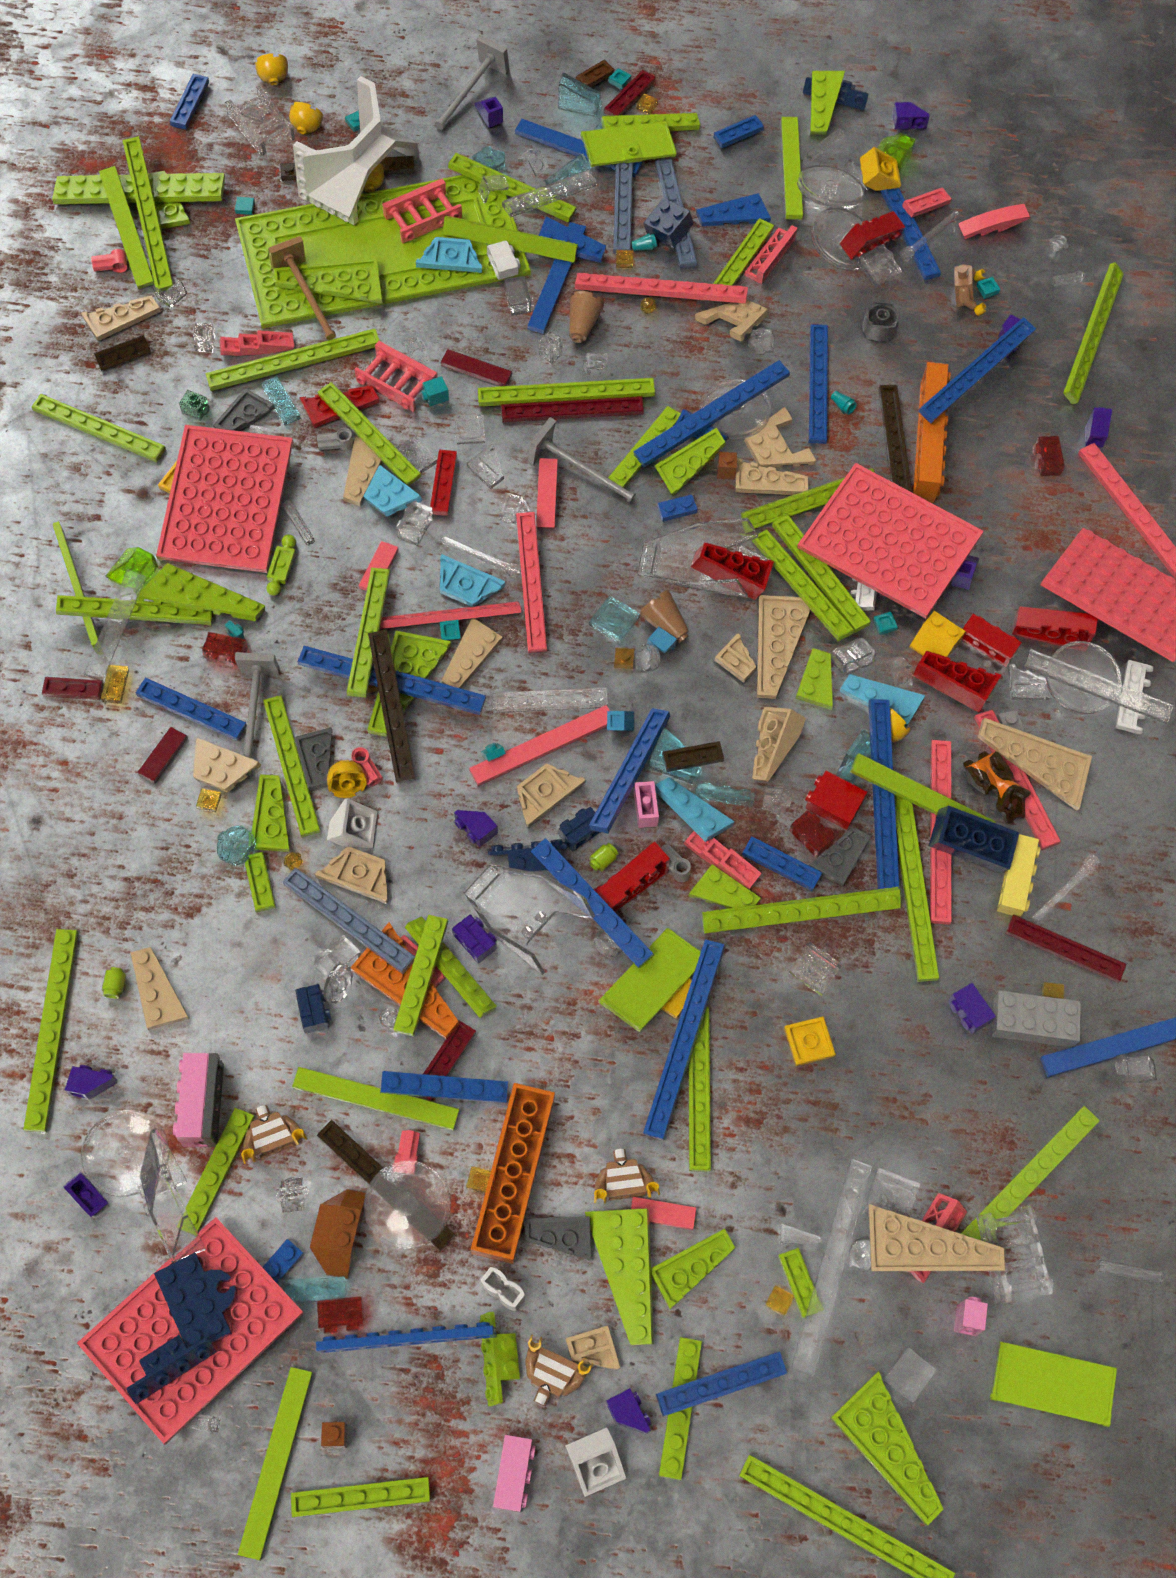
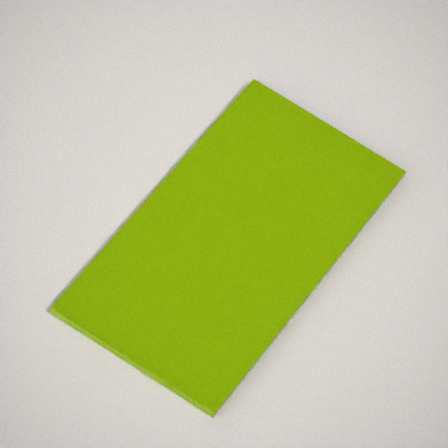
M464 175L443 178L446 183L445 196L454 207L461 204L462 206L461 219L518 231L506 194ZM437 180L361 194L357 204L358 222L355 225L345 222L343 219L330 214L320 207H316L314 204L235 218L262 329L317 318L303 291L275 287L274 272L271 269L268 248L301 236L303 240L306 262L297 266L377 258L382 304L312 293L324 316L531 275V270L525 252L514 250V257L518 258L520 263L518 275L498 280L487 255V246L491 244L470 240L477 254L479 263L482 265V273L416 267V260L421 259L424 255V250L431 245L435 237L464 238L443 234L442 226L402 244L400 238L401 227L394 217L386 220L383 215L382 204ZM439 198L430 201L437 213L447 210ZM424 205L415 208L422 219L431 216ZM409 211L400 214L407 226L416 223Z

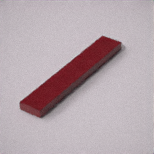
M1016 915L1011 917L1005 934L1116 983L1121 981L1127 965L1124 962Z

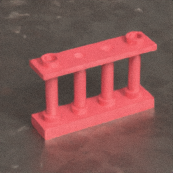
M443 178L382 204L383 215L386 220L394 217L401 227L400 238L402 244L444 226L445 216L462 218L461 204L453 207L445 196L446 183ZM439 198L447 210L437 213L430 201ZM424 205L431 216L422 219L415 208ZM407 211L411 213L416 223L407 226L400 215Z
M378 341L375 345L377 357L366 370L363 371L357 367L354 369L357 382L361 385H372L376 392L400 404L404 409L415 412V397L423 389L422 383L438 378L437 372ZM382 361L390 363L391 365L379 379L371 375ZM396 369H401L405 374L394 387L385 383ZM411 377L419 379L418 384L408 395L400 391Z

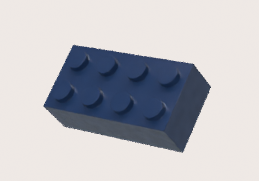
M948 805L938 810L929 847L1000 873L1010 870L1019 832Z

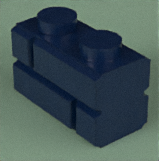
M591 807L586 810L584 808L580 809L575 814L576 817L570 821L566 819L559 826L558 835L567 843L568 848L572 852L601 833L590 829L589 824L596 813Z
M319 984L296 989L295 993L304 1033L328 1029V1021H332L330 1010L325 1009L324 1002L328 1001L325 989L321 990Z

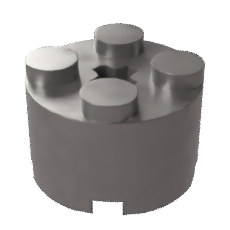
M878 300L871 306L869 305L862 324L865 337L868 340L880 342L891 341L896 334L899 324V309H896L891 302L885 300Z

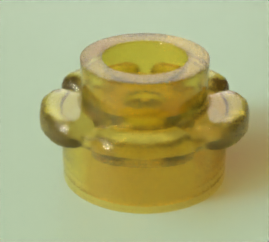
M644 298L641 301L640 310L644 311L645 314L652 313L656 309L655 300Z
M290 852L285 856L283 864L289 870L300 867L303 863L301 854Z

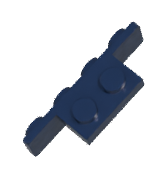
M807 77L803 94L811 96L812 78ZM843 80L836 103L864 110L869 93L855 90L856 85H852L851 81Z
M562 839L550 841L556 850L567 849V843L562 842ZM541 841L531 842V845L523 846V843H513L511 847L492 845L491 849H487L488 856L508 854L510 874L548 870L531 852Z
M177 1335L139 1360L146 1376L127 1387L126 1390L135 1404H138L215 1354L216 1350L208 1337L203 1338L187 1349L180 1335Z

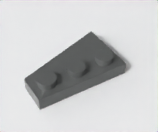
M245 388L214 423L213 427L240 431L274 410L275 406L273 403Z
M332 727L294 737L309 791L327 786Z
M853 827L837 840L833 846L825 850L820 857L812 861L809 866L822 872V876L843 886L871 836Z
M590 1216L525 1218V1241L591 1261Z

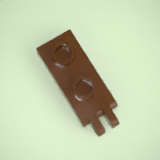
M604 59L578 74L572 85L579 91L584 88L588 90L610 77L615 72V69Z

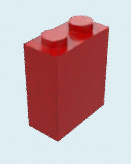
M826 770L823 776L819 775L814 783L816 786L815 790L809 791L805 799L807 801L805 809L848 830L865 800L867 791Z

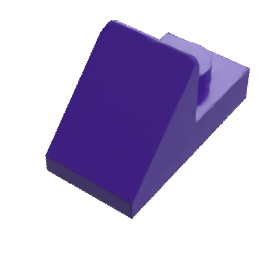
M79 1172L63 1186L90 1217L108 1204L105 1197L93 1185L91 1179L82 1172Z

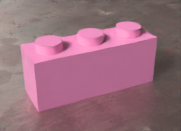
M505 1435L493 1508L519 1513L521 1512V1507L526 1508L528 1494L524 1493L525 1483L530 1484L532 1472L531 1469H528L529 1459L534 1460L536 1447L531 1445L532 1439Z

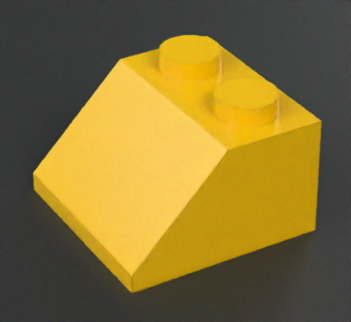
M873 147L860 157V168L862 170L863 183L866 187L875 191L901 187L898 164L895 158L876 147Z
M933 611L909 647L922 656L926 651L949 657L960 644L965 631L936 611Z

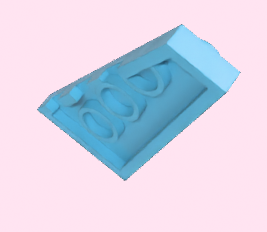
M849 674L840 688L841 693L867 707L870 699L889 700L890 708L905 720L906 724L904 726L906 728L925 697L922 694Z
M668 777L655 784L656 793L705 842L733 826L735 821Z

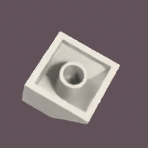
M348 798L344 799L329 822L327 840L346 847L373 848L377 811Z

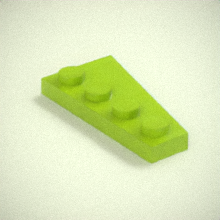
M812 71L810 135H827L845 71Z
M160 171L148 174H166V172ZM155 202L161 229L190 224L189 218L180 202Z
M716 427L654 465L672 496L691 480L726 445V442Z
M260 774L249 845L250 850L290 852L279 775Z
M725 1228L651 1268V1276L669 1310L735 1249Z

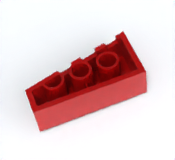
M892 211L881 215L879 218L875 217L869 222L868 220L863 221L862 225L859 223L855 224L840 242V245L851 260L856 257L861 258L868 251L871 253L880 245L883 247L890 240H897L902 235L901 232L905 226L896 213Z
M704 542L695 552L690 567L756 600L765 591L774 561L760 560V557L757 556L749 557L742 555V552L727 551V548Z
M1019 607L1015 615L1012 635L1085 652L1096 633L1098 618L1088 613Z
M930 651L925 652L913 674L915 678L980 713L1002 675L999 673H988L986 669L980 667L978 669L969 667L967 663L961 661L960 663L953 662L949 657Z
M654 841L618 873L611 876L604 885H600L594 890L614 912H617L668 873L670 858Z

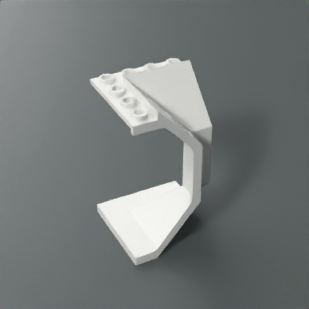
M362 76L357 79L361 133L349 145L314 150L298 141L293 145L299 197L352 225L358 222L357 204L369 174L390 151L394 149L406 156H414V160L419 156L417 142L381 125L375 83Z

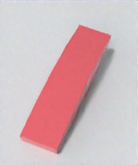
M1019 204L977 215L958 223L966 240L979 233L981 236L995 230L1000 233L1030 219V215L1025 204Z
M258 330L257 335L239 333L238 338L220 336L219 340L221 355H261L294 349L293 333Z
M539 458L536 528L555 529L558 459Z
M693 831L683 843L711 865L713 864L749 889L762 874L733 849L728 850L715 838L705 842Z

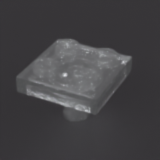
M884 244L863 254L856 260L875 288L903 272L894 260L893 253L887 250Z
M416 435L396 447L420 473L437 464L435 456Z
M809 941L789 973L817 994L823 996L841 969L842 964Z

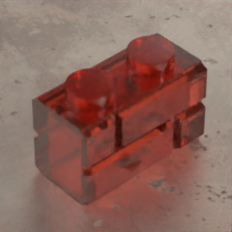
M1039 436L1032 448L1033 454H1036L1037 457L1035 461L1036 469H1039L1041 476H1060L1065 465L1059 437Z
M208 632L202 652L204 658L211 663L219 661L224 662L227 666L235 667L237 665L235 661L236 652L246 653L248 646L246 639Z
M806 811L791 824L789 831L815 858H818L834 843V833L829 827L825 828L820 823L821 821L816 814Z
M362 1296L317 1301L318 1328L320 1331L324 1330V1334L337 1333V1329L346 1328L347 1332L359 1331V1327L365 1325Z

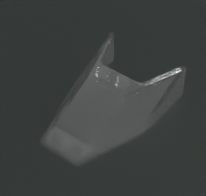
M748 518L691 524L644 542L637 575L685 588L747 598L748 594L738 579L715 580L690 566L695 552L704 542L728 549L757 538L758 533Z
M489 865L464 892V895L490 933L542 975L545 971L534 953L528 948V943L557 913L591 919L595 917L584 896L551 877L538 872Z
M156 1128L152 1129L140 1173L142 1185L138 1186L142 1199L145 1198L146 1203L143 1204L147 1217L151 1216L171 1262L174 1263L194 1252L196 1254L202 1252L206 1248L188 1216L176 1189L177 1186L187 1183V1180L169 1145Z

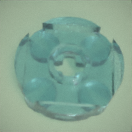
M483 147L482 151L472 156V160L498 172L505 167V153L492 149V147Z
M244 826L230 827L226 831L220 832L217 837V854L222 861L229 865L243 864L249 859L247 856L250 852H253L255 849V837ZM238 842L239 844L236 846V849H234V844Z

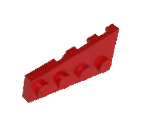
M372 385L352 388L347 392H342L359 411L380 403L379 397ZM318 394L312 398H306V396L299 397L314 428L340 418Z

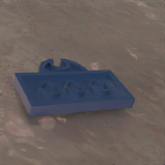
M195 1252L154 1273L187 1349L205 1337H208L210 1342L214 1344L232 1334L223 1313L230 1309L235 1301L236 1286H231L226 1293L218 1292L220 1283L232 1280L227 1273L213 1269L204 1272Z

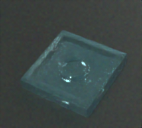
M609 595L589 621V626L620 644L638 621L640 614Z

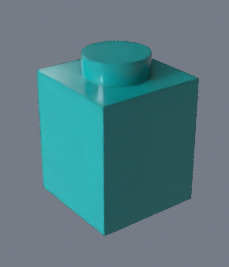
M442 376L422 383L423 390H421V396L424 401L427 400L429 407L449 401V390Z

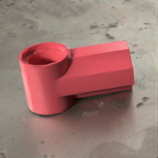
M115 249L111 254L91 257L94 272L113 270L114 272L122 273L127 270L126 252L122 249Z
M363 747L355 748L351 755L352 761L358 763L364 770L367 786L373 787L379 784L383 777L369 757L368 751ZM364 757L365 760L357 761L356 758Z
M411 1130L402 1131L399 1151L396 1153L394 1161V1172L416 1174L420 1133Z

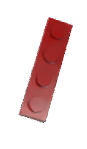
M439 449L429 510L432 515L448 516L457 451Z

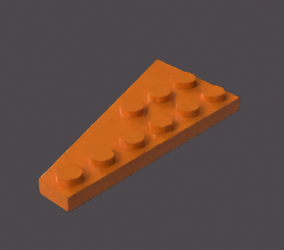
M388 922L382 932L409 952L390 922ZM367 948L350 969L400 1006L413 964L402 974ZM430 982L419 1020L447 1040L459 1025V1021Z

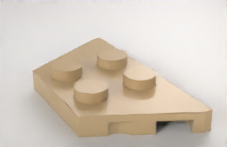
M196 739L193 777L200 782L229 792L237 783L247 778L246 774L254 768L258 769L261 766L256 760L202 739Z
M546 763L517 786V792L526 826L530 827L585 784V779L572 776L569 772L556 769V767Z
M348 846L339 856L329 861L325 868L315 873L318 879L386 904L388 902L385 860Z

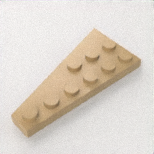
M760 595L758 598L757 698L776 699L811 611L800 597Z
M987 718L982 720L978 733L980 740L1076 811L1080 809L1092 756Z
M868 1204L871 1271H1005L1003 1247Z

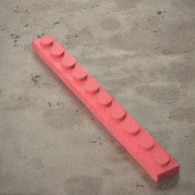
M577 273L575 281L576 290L745 304L748 287L603 274Z
M1093 443L1080 449L1078 452L1079 456L1176 580L1175 545L1097 445Z
M932 740L930 789L950 799L951 741ZM930 812V839H931V835H932L933 828H934V824H935L936 817H937V815H935V814H933V813H931V812ZM930 847V922L950 925L951 854Z

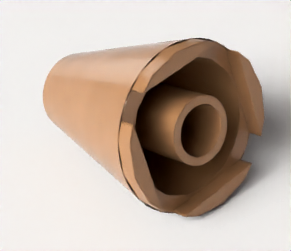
M576 291L574 295L571 294L569 336L576 343H581L587 339L604 307L602 298L599 296L597 298L592 297L593 293Z
M665 590L659 594L660 597L653 598L646 604L639 614L656 629L658 627L662 628L681 643L688 637L687 633L689 630L669 590Z

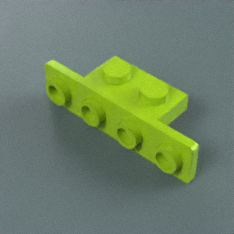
M487 1312L480 1315L479 1323L489 1322L490 1326L493 1325L496 1328L495 1313ZM516 1333L496 1334V1338L482 1339L483 1373L486 1379L485 1396L489 1407L503 1403L501 1381L520 1379Z

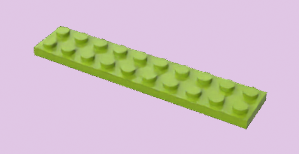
M224 173L148 174L155 202L222 201L225 184ZM130 174L119 175L127 202L136 203ZM100 175L57 176L52 197L54 204L109 203Z

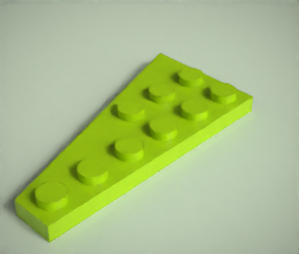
M377 258L297 266L312 293L382 304ZM290 267L273 268L275 287L302 291Z
M169 563L137 594L138 601L148 599L160 605L162 602H165L177 608L200 612L209 610L213 611V614L221 615V613L232 614L233 618L256 621L265 611L264 604Z
M396 631L391 645L395 671L428 679L451 646V641ZM378 691L367 731L369 734L387 737ZM400 693L404 713L414 697Z
M649 1209L585 1212L586 1216H590V1230L630 1345L654 1344Z
M878 1371L830 1419L921 1521L928 1526L944 1508L927 1477L924 1466L914 1449L911 1438L899 1413L895 1409L888 1390H886Z

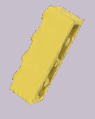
M1019 834L1010 870L1004 873L997 912L1021 917L1024 911H1028L1030 900H1027V897L1033 889L1031 877L1035 875L1037 865L1034 862L1040 853V847H1038L1039 839Z

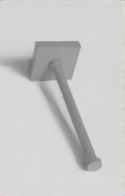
M481 35L477 37L479 62L482 64L442 117L435 122L439 129L445 127L446 121L488 66L507 75L510 70L506 47Z
M550 417L530 442L527 458L529 463L534 464L547 448L624 496L628 502L633 500L636 493L633 491L629 492L551 443L556 420Z
M236 652L235 661L240 672L253 674L244 756L251 758L260 674L279 675L280 667L274 654Z

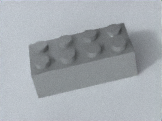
M1001 990L993 997V1013L996 1017L992 1021L991 1037L1070 1048L1075 1047L1080 1041L1081 1001Z

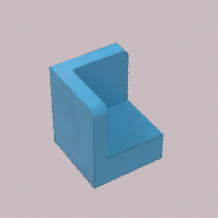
M658 627L647 639V649L653 652L658 648L666 653L670 648L672 650L675 649L677 639Z
M607 711V730L634 731V711Z

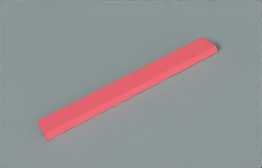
M535 512L516 513L528 653L547 652Z
M517 601L382 617L380 629L521 613V606Z
M607 705L511 748L505 751L506 754L489 762L485 760L469 768V771L477 786L487 783L606 728L607 711L610 710Z
M993 709L977 714L974 717L979 729L984 718L1000 723ZM989 746L991 752H995V750ZM1000 755L1013 773L1014 778L1012 780L1031 792V795L1025 799V819L1035 838L1039 839L1038 844L1041 850L1058 845L1061 841L1026 773Z

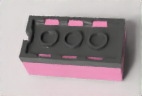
M183 1053V1060L179 1061V1072L182 1074L181 1080L177 1082V1093H180L179 1101H176L175 1114H178L177 1122H174L173 1135L176 1136L183 1147H216L219 1134L224 1063L220 1060L218 1053Z

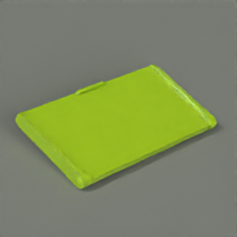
M667 121L581 131L580 134L591 167L675 157L677 154Z
M666 928L649 946L654 955L640 968L633 963L598 1000L602 1006L639 1032L643 1030L694 974L701 951L669 928Z
M999 1341L990 1400L1002 1401L1110 1427L1117 1368Z

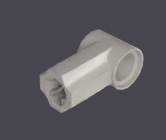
M341 428L334 433L317 435L319 451L339 448L343 451L353 449L354 440L348 428Z
M669 844L663 845L661 849L670 858L668 870L673 874L676 881L686 882L691 875L690 862L682 858ZM679 868H684V869H686L687 871L681 873V872H678L677 870H678Z

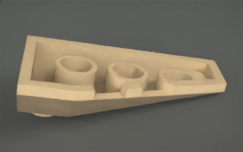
M764 707L758 723L760 736L759 740H756L758 754L754 758L752 779L765 782L770 780L799 738L806 720L805 717L792 709Z

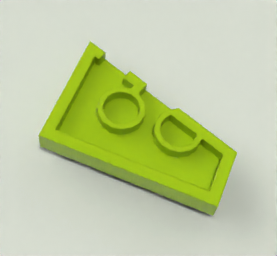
M815 648L812 649L795 699L832 710L830 653Z
M713 864L689 893V897H697L711 904H719L725 906L726 909L757 905L761 899Z

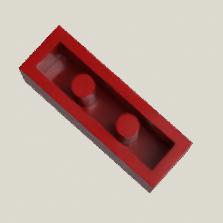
M974 613L962 628L965 631L962 638L963 642L1005 667L1008 666L1022 643L1015 636L1005 633L998 626L990 624L983 617L977 616Z

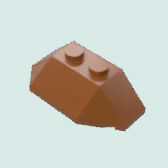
M346 1189L320 1204L310 1249L327 1276L347 1280L349 1278L368 1193Z

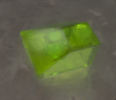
M899 133L883 138L877 148L897 160L900 173L912 155L915 139Z
M140 547L127 548L105 577L137 594L158 568L154 555Z

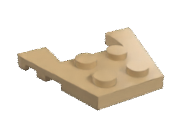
M747 299L746 304L731 302L696 313L695 319L705 325L718 318L737 326L730 330V337L743 341L745 334H750L754 325L758 326L768 316V309Z
M786 407L782 408L745 437L744 442L756 463H758V466L779 468L783 467V465H793L795 467L800 466V464H809L810 466L816 463V459L809 448L792 454L778 428L792 423V418Z

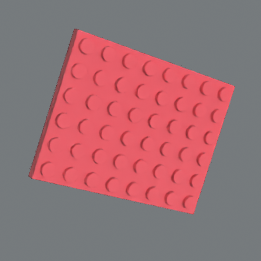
M185 425L156 554L157 559L267 573L293 446V438Z
M855 463L800 540L797 548L926 619L983 535V530Z
M1082 528L1040 585L1174 662L1176 660V580L1160 572L1157 568L1146 564L1140 558L1132 556L1124 549L1111 544L1108 540L1095 535L1092 531Z
M217 1217L157 1270L159 1271L195 1252L204 1272L212 1269L221 1270L232 1278L230 1282H222L218 1286L219 1293H226L231 1286H236L235 1301L231 1308L223 1313L232 1334L212 1344L216 1350L215 1354L146 1399L135 1404L126 1388L146 1376L139 1360L177 1335H180L154 1273L77 1342L79 1347L164 1445L304 1314Z

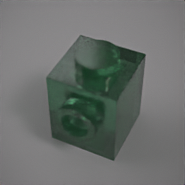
M188 389L179 402L182 414L200 421L209 412L210 407L207 397Z

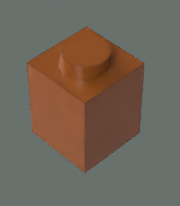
M719 452L717 479L735 480L737 453Z
M322 1422L321 1447L324 1449L347 1448V1424L345 1422Z

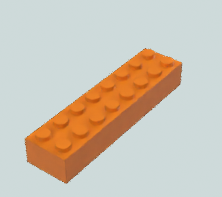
M927 362L920 383L919 409L949 383L951 372H948V364ZM918 412L913 494L930 503H934L936 496L939 497L941 487L944 484L942 471L945 468L943 456L946 453V445L943 444L947 438V430H944V426L946 427L948 422V416L945 415V412L932 423Z
M518 1083L513 1084L471 1246V1254L514 1265L555 1100V1092Z

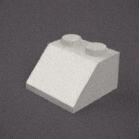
M607 1428L565 1446L584 1497L626 1479L615 1443Z

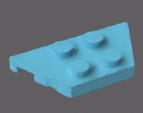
M435 237L431 245L424 250V255L421 259L416 260V267L482 273V265L477 259V254L473 250L470 240Z
M381 465L377 468L363 496L368 503L386 517L394 514L396 511L408 508V503L415 500L419 503L423 500L418 493Z
M443 554L440 556V593L474 607L505 587V581Z

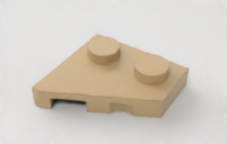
M738 633L715 656L714 661L743 683L756 670V665L753 659L750 658L749 651L744 647L741 636Z
M608 1326L566 1338L572 1362L579 1363L583 1358H586L583 1364L591 1365L593 1363L594 1366L615 1370L620 1369Z

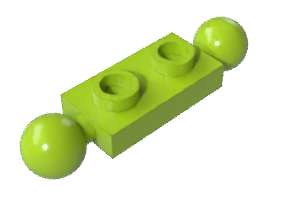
M291 534L283 536L281 541L283 547H276L267 574V580L271 582L267 584L266 591L271 596H276L281 592L279 583L286 584L296 554L295 549H292L296 545V538Z

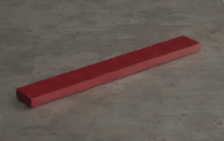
M642 396L501 404L502 423L548 420L550 417L556 420L644 415Z

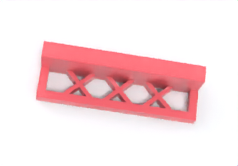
M791 225L788 231L778 228L747 268L744 276L762 284L796 240L798 228ZM779 234L783 236L780 241L777 239ZM769 247H775L772 252H769ZM762 258H767V259L761 264L760 259H762ZM758 269L757 275L752 273L751 271Z
M938 1193L921 1221L929 1223L936 1219L937 1223L935 1226L956 1232L967 1211L958 1200ZM942 1201L948 1203L944 1210L938 1211ZM908 1271L917 1281L925 1283L931 1271Z

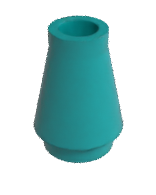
M650 233L635 241H631L633 251L653 250V248L657 247L655 235H650Z
M838 391L831 395V400L834 401L843 414L849 415L856 409L857 403L855 399Z

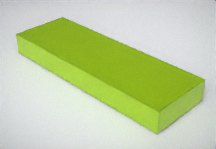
M259 852L243 856L255 912L258 913L276 908L264 853Z
M799 1248L779 1254L778 1258L802 1319L822 1312L823 1308Z

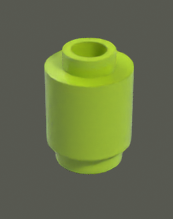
M603 844L589 857V864L595 871L603 872L616 860V856L619 853L612 844Z
M111 967L110 970L105 971L101 989L103 991L102 996L110 999H119L126 979L123 969Z

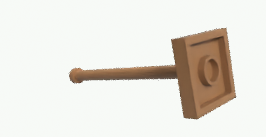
M301 236L269 247L272 271L273 268H291L325 332L326 339H334L336 337L335 332L331 330L297 265L306 262Z

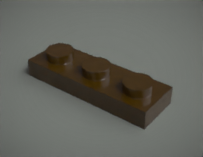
M141 335L95 352L94 356L102 371L151 351L145 336Z
M720 741L663 751L662 753L667 772L724 762Z

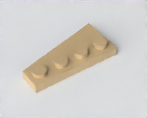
M151 295L131 300L128 304L124 305L120 303L114 304L112 308L104 310L103 307L98 308L96 312L92 313L82 312L81 315L97 341H100L161 311Z
M355 435L343 499L346 502L361 507L365 499L363 496L377 468L383 462L357 435Z
M737 458L735 492L794 495L808 490V476L789 471L780 472L773 467L765 468L758 466V463L751 462L750 464L742 462V459Z
M472 618L441 682L462 689L502 642V636Z
M148 947L130 952L147 1029L151 1030L189 1019L152 948Z

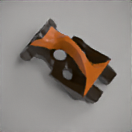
M984 751L978 755L977 762L974 763L972 760L963 762V770L970 785L985 795L989 794L991 790L997 795L996 809L1002 813V818L1007 824L1012 823L1018 817L1022 819L1025 817V799L1031 795V792L1012 780L1014 778L1013 773L998 752L995 751L989 754Z

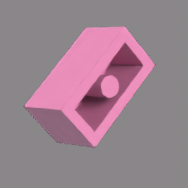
M654 781L635 783L634 800L638 828L658 826L659 814Z
M968 1297V1299L958 1304L956 1307L954 1332L977 1336L985 1331L988 1303L981 1302L982 1299L977 1297Z

